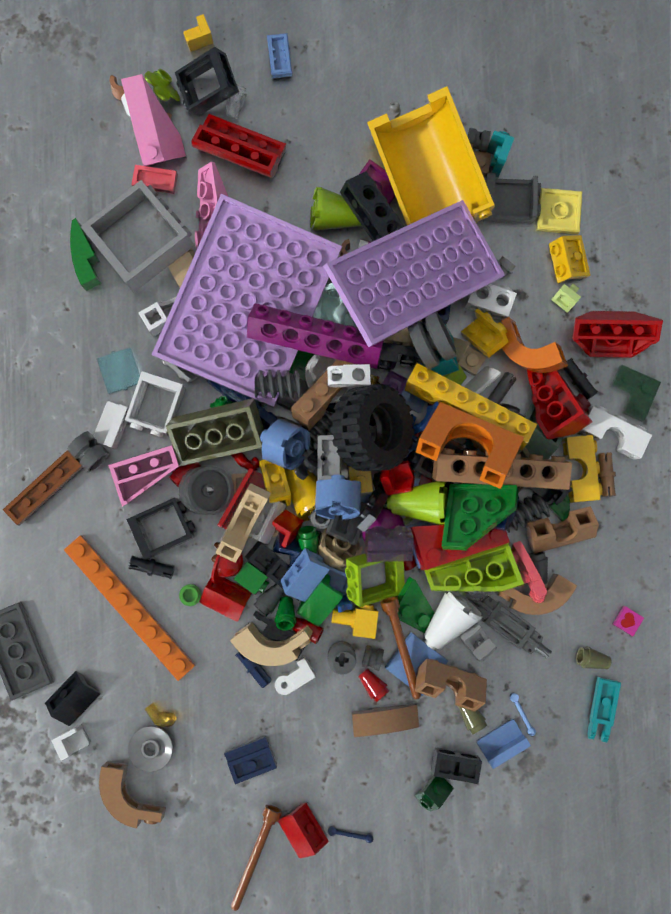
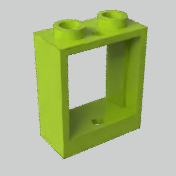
M396 548L375 550L346 559L347 567L345 568V574L348 583L346 594L348 599L358 607L373 604L388 597L398 596L405 585L404 554ZM385 561L386 583L362 590L361 568Z

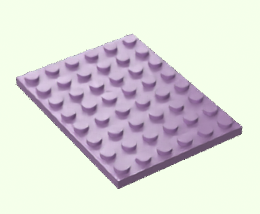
M221 194L151 355L274 407L279 392H277L275 398H272L270 392H268L266 398H263L261 392H259L258 398H255V376H257L259 370H262L264 376H266L268 370H271L273 376H275L277 370H280L281 375L284 376L286 370L290 371L298 350L247 338L248 316L254 303L313 317L329 279L323 266L338 258L342 246Z

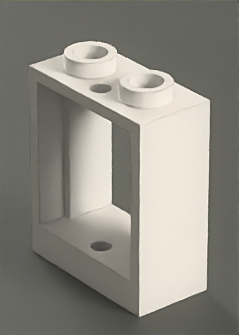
M142 371L125 421L131 423L130 427L142 431L143 428L151 430L150 434L161 438L163 434L169 436L166 425L172 417L177 416L186 387L183 384ZM148 385L176 393L164 428L136 419Z

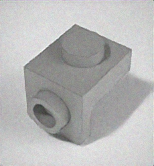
M478 623L460 635V638L480 662L497 650L495 644L488 638Z

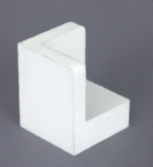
M82 724L51 740L61 761L90 744Z

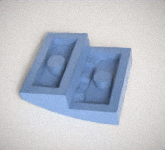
M412 632L405 639L416 677L417 668L427 658L435 659L445 665L447 664V659L427 646L424 641ZM398 649L385 668L409 686Z

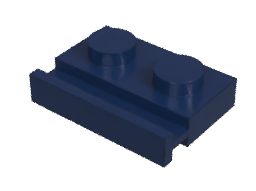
M266 736L224 752L235 784L277 768Z

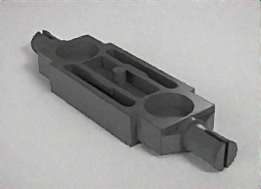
M474 592L469 596L468 600L478 606L477 609L481 612L485 624L517 648H522L529 654L537 651L545 658L549 657L548 654H551L552 651L541 644L543 636L535 631L536 628L502 602H496L490 596L484 600ZM501 607H504L528 625V629H525L515 619L501 611ZM494 621L502 630L514 636L518 643L513 642L493 627L490 622Z

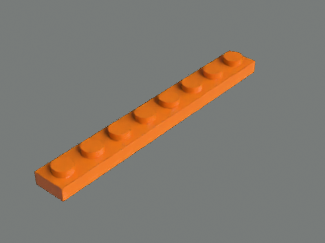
M82 535L64 549L68 556L177 681L196 666Z

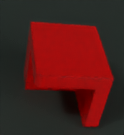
M403 461L393 469L382 470L380 480L386 494L394 495L411 492L415 476L409 461Z
M286 509L272 522V525L276 527L275 530L285 535L281 545L284 548L297 537L298 530L304 521Z

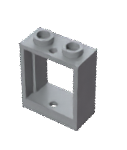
M333 435L318 436L317 480L331 479L332 475H343L345 480H349L348 465L343 461L344 458H340L336 452L338 449L333 445ZM324 456L327 457V460H326V461H323V460H322V458H323Z

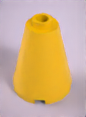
M285 468L296 515L304 520L303 522L309 521L308 516L315 509L317 477L307 471L309 475L304 480H301L297 477L294 470Z

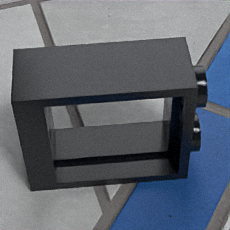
M213 47L175 72L176 83L184 99V107L187 111L198 116L239 92L226 53L216 47ZM214 68L220 87L198 100L192 80Z
M174 497L126 519L143 559L152 558L195 538L194 532H196V528L192 520H187L185 515L187 508L178 498ZM174 506L186 535L153 550L141 521Z

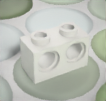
M491 283L478 290L486 294L485 299H480L476 292L469 295L465 308L473 311L478 308L483 313H489L492 318L503 320L509 317L517 293L512 292V289L507 286L498 287ZM496 299H504L506 306L498 305Z

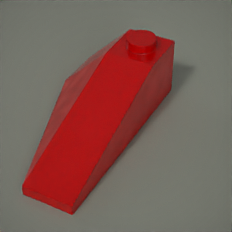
M527 370L533 394L532 401L536 410V422L548 440L574 435L593 422L558 370L547 373Z

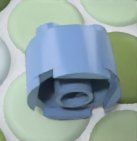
M282 419L275 421L260 436L262 458L290 470H294L301 465L306 458L303 456L305 449L309 450L310 447L309 432L301 426Z
M332 475L331 479L316 481L315 511L318 516L335 519V515H342V519H352L360 515V481L345 480L343 475Z

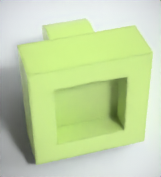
M573 283L570 287L564 284L551 300L568 313L581 298L576 293L579 287Z

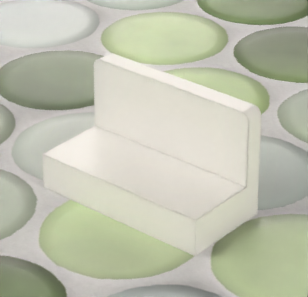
M107 401L93 435L97 443L117 449L127 424L125 418L128 407Z

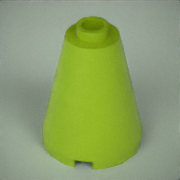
M322 187L315 188L312 198L314 204L310 210L311 230L318 231L362 226L342 195Z
M435 481L414 486L411 492L391 495L387 499V508L391 509L392 514L444 525V512H446L448 490L444 486L447 482Z

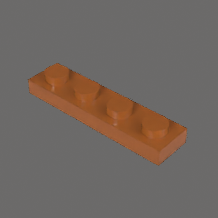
M67 450L2 510L16 525L20 526L83 468L80 461L75 459Z

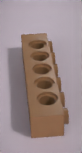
M444 448L438 460H434L432 478L443 482L487 484L479 480L482 471L476 472L475 466L480 461H483L485 465L488 453L486 451L485 455H479L475 450H463V453H455V449ZM518 453L503 485L569 490L572 463L565 461V457L551 456V459H543V455L530 454L529 458H523ZM462 460V468L454 471V462ZM527 464V473L520 475L521 466ZM549 466V474L543 477L542 469Z

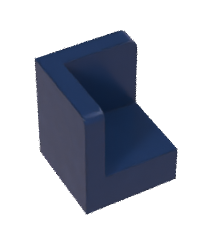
M278 532L273 545V552L290 555L291 567L300 555L298 539L296 537L284 548L281 545L285 535Z

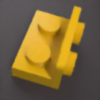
M582 235L561 236L549 243L557 283H563L569 279H584L591 276Z
M477 308L474 311L477 319L464 328L461 334L468 342L490 358L508 343L507 330L502 323H496L489 313H483Z

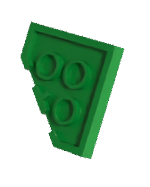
M450 484L442 548L447 550H467L516 511L518 486L503 485L499 489L489 484Z

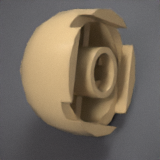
M327 528L324 529L318 539V554L324 559L323 562L330 567H347V558L361 555L362 545L360 546L359 541L356 545H351L347 541L344 542L327 534Z

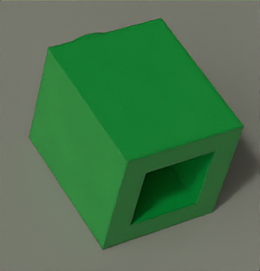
M249 561L244 564L234 578L236 582L254 595L258 591L263 593L269 585V582L266 581L269 577Z

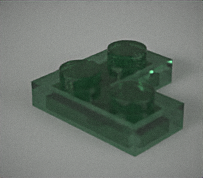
M620 365L612 386L630 393L623 413L637 420L645 421L661 382L627 366Z

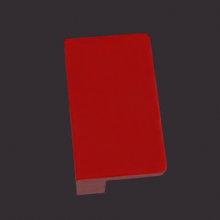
M210 578L199 602L238 622L252 593L226 578L219 584L213 583Z
M307 803L300 804L292 813L280 817L278 821L300 859L316 855L329 842Z

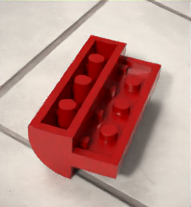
M208 114L203 125H199L191 140L193 148L273 178L277 173L278 164L286 150V143Z

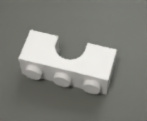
M593 406L589 408L587 414L593 422L580 430L579 433L585 436L593 435V440L598 441L603 438L607 430H612L619 437V443L615 451L633 460L642 458L652 437V434L646 432V428L640 425L633 426L627 423L628 420L626 418L607 413L608 410L604 407Z

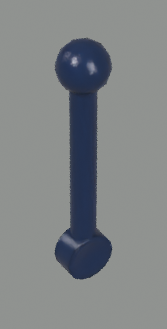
M334 826L328 828L330 836L337 834L362 839L367 843H372L374 840L371 834L361 835L337 830Z

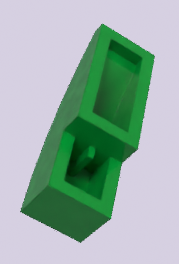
M75 218L72 220L70 231L71 256L80 285L87 291L101 284L92 266L100 261L86 233L81 228L82 225Z

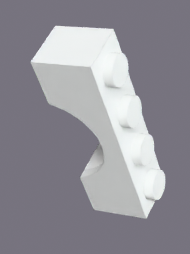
M176 297L167 301L156 302L139 312L140 317L153 336L161 333Z

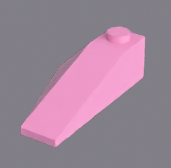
M140 74L121 79L143 166L186 157L180 133L143 75Z
M210 162L198 170L197 197L200 198V209L196 211V218H199V230L195 231L196 250L220 195L228 196L215 162Z

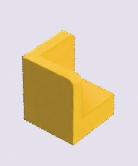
M204 14L196 17L198 26L183 32L190 52L214 44Z

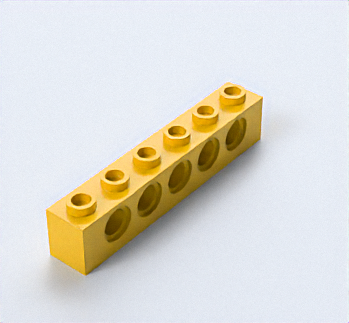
M418 363L414 367L405 386V391L432 405L436 402H442L524 437L520 450H523L528 444L537 426L536 423L430 369L428 370Z

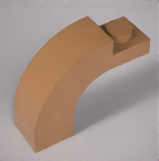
M553 574L545 587L547 588V595L542 603L534 602L530 595H524L514 588L499 592L498 596L507 601L513 599L509 606L513 610L529 615H542L553 612L563 606L570 599L577 585L559 574Z
M106 762L101 766L99 777L101 799L108 812L117 821L132 828H137L141 820H144L146 824L161 823L165 816L166 807L142 804L135 801L129 795L126 788L128 765Z

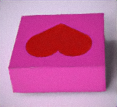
M623 606L613 625L630 636H634L644 617Z

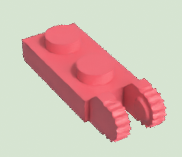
M522 542L513 543L511 551L516 564L521 570L520 574L525 584L528 583L531 589L530 597L536 603L544 602L547 588H545L540 574Z

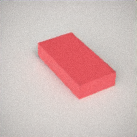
M135 165L131 185L133 187L142 180L146 186L151 185L157 192L174 194L178 174L174 170Z

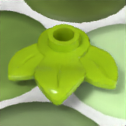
M158 69V71L153 73L150 71L145 73V80L153 86V91L158 98L168 101L171 97L176 101H180L178 92L170 84L172 78L166 71Z

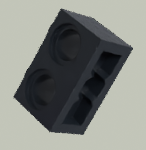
M434 748L431 766L433 776L479 784L482 761L478 755Z

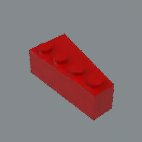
M444 525L408 528L421 570H428L510 543L506 530L493 528L467 550H447L442 548Z

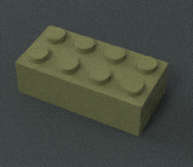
M254 398L172 417L166 425L180 466L262 448L260 436L264 431V427Z

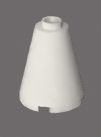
M458 591L445 592L424 633L426 639L424 642L433 650L436 648L441 650L483 618L481 612L467 598L458 597L460 595Z

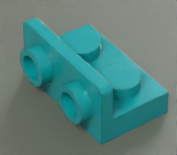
M504 131L493 132L487 149L488 153L493 154L490 166L493 167L491 173H496V177H499L515 138Z

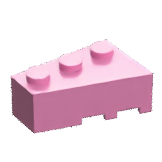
M170 445L112 463L108 466L123 507L180 465L174 448Z

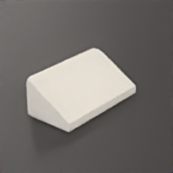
M486 366L464 387L480 395L501 375V372Z
M268 499L249 536L262 543L269 544L276 528L272 525V522L286 509V505L279 501L269 503Z

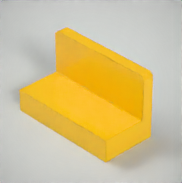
M266 460L259 461L266 491L271 493L269 503L285 500L286 506L291 505V492L284 468Z

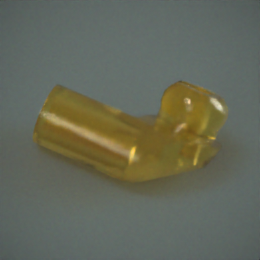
M154 702L144 709L156 726L170 727L176 721L174 713L159 711Z

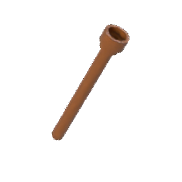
M388 597L380 602L383 612L389 615L412 697L419 699L421 693L415 692L416 675L398 617V608L400 607L398 597Z
M265 805L262 813L264 823L231 903V908L234 911L240 908L272 825L279 821L282 811L273 805Z

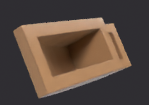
M417 704L352 711L354 737L387 734L419 727Z

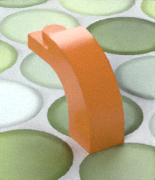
M510 317L501 320L507 330L506 336L508 339V343L502 349L512 361L527 370L538 373L553 372L568 366L563 350L558 343L553 342L537 349L527 348L522 342L516 322Z

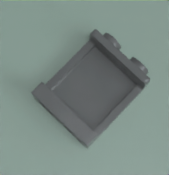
M487 173L485 182L495 206L491 211L492 215L483 219V222L533 223L537 216H540L541 204L538 203V196L541 193V183H538V176H533L531 180L496 178V173Z

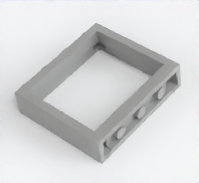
M142 180L81 226L133 293L195 246L190 238L192 235L190 230L185 225L183 227L180 226L179 223L181 221L174 212L169 213L167 211L169 207L162 198L158 200L156 198L158 194L151 185L146 186ZM147 198L176 231L178 236L129 273L99 237V234Z

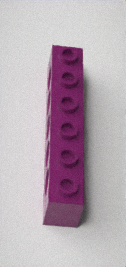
M254 303L248 316L247 338L358 365L370 364V368L377 369L384 340L368 347L359 329L354 326H347Z

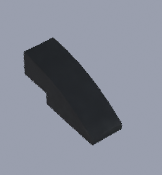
M257 541L246 554V559L283 588L281 579L289 570L290 565L264 543Z

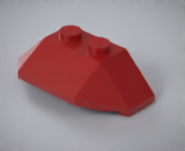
M590 311L575 318L572 339L589 357L632 358L652 344L659 342L663 320L634 311Z

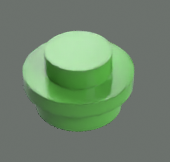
M193 584L185 585L179 593L180 601L186 606L196 605L201 599L200 589Z

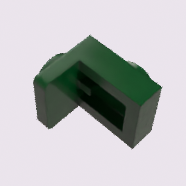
M432 776L424 789L417 792L415 797L424 809L429 811L441 808L454 787L445 778Z

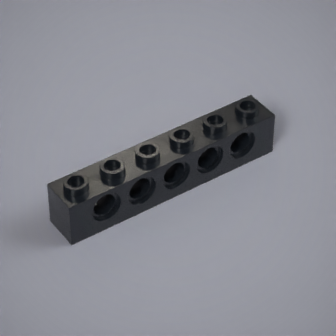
M367 171L345 181L340 194L372 241L404 227L398 215L394 213L387 199L381 194L375 181L369 176Z

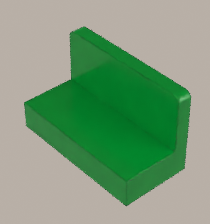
M328 574L325 575L305 602L300 601L297 610L298 615L318 627L343 598L342 593L329 585L331 576Z

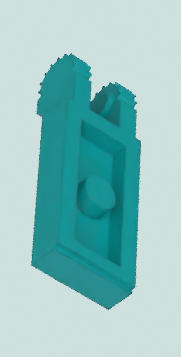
M597 677L589 718L588 739H595L599 723L604 724L602 726L601 741L608 742L611 727L614 725L621 682Z

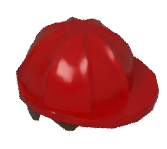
M216 542L214 546L218 548L220 542ZM242 553L236 563L218 554L214 555L211 559L214 562L211 573L212 582L219 584L225 577H232L239 573L243 565Z

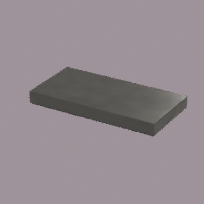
M22 601L0 610V675L11 701L54 683Z

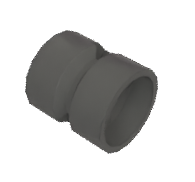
M89 431L76 437L67 448L68 452L75 459H80L81 466L87 472L95 470L109 456V453L102 445H96L97 440Z

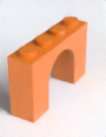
M440 402L419 438L416 453L437 461L445 445L450 440L462 437L473 439L479 442L488 453V459L479 480L501 489L524 437Z

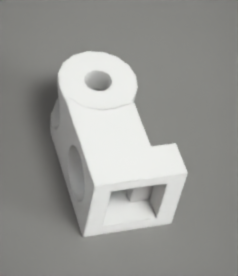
M370 364L327 367L329 387H362L371 385Z
M306 656L297 660L299 667L289 673H282L277 677L275 689L279 694H290L316 677V672Z

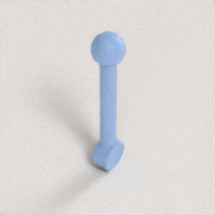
M512 693L510 700L515 703L528 728V735L534 736L536 730L529 723L518 701L519 696L516 693Z

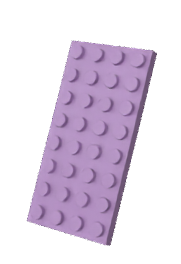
M463 200L336 258L323 266L368 347L505 276Z

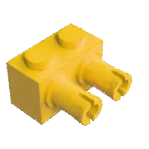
M373 604L364 605L363 607L355 606V609L338 612V609L334 608L331 623L350 625L353 636L375 639L379 611L377 608H374Z

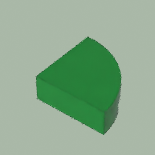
M568 495L560 504L556 505L553 502L548 506L561 522L569 516L570 499Z

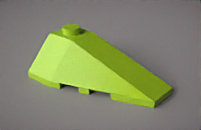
M509 543L424 570L431 591L503 592L524 585Z

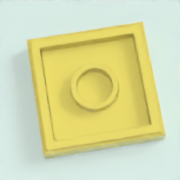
M541 188L538 203L541 204L540 216H537L536 231L578 235L580 233L583 191Z

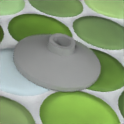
M155 726L139 729L131 737L128 745V755L132 764L145 772H155L162 769L169 762L173 752L170 736L163 729ZM154 744L156 749L154 751L149 750L148 745Z

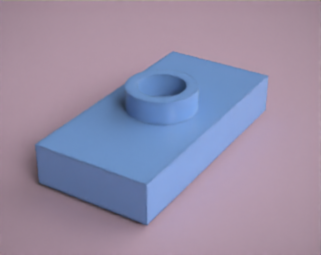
M288 33L267 35L272 78L292 76Z

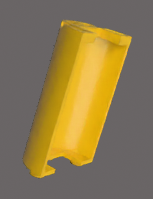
M448 86L428 94L429 104L391 121L386 113L367 122L407 226L461 200L465 202L476 223L492 215L491 211L494 209V202Z

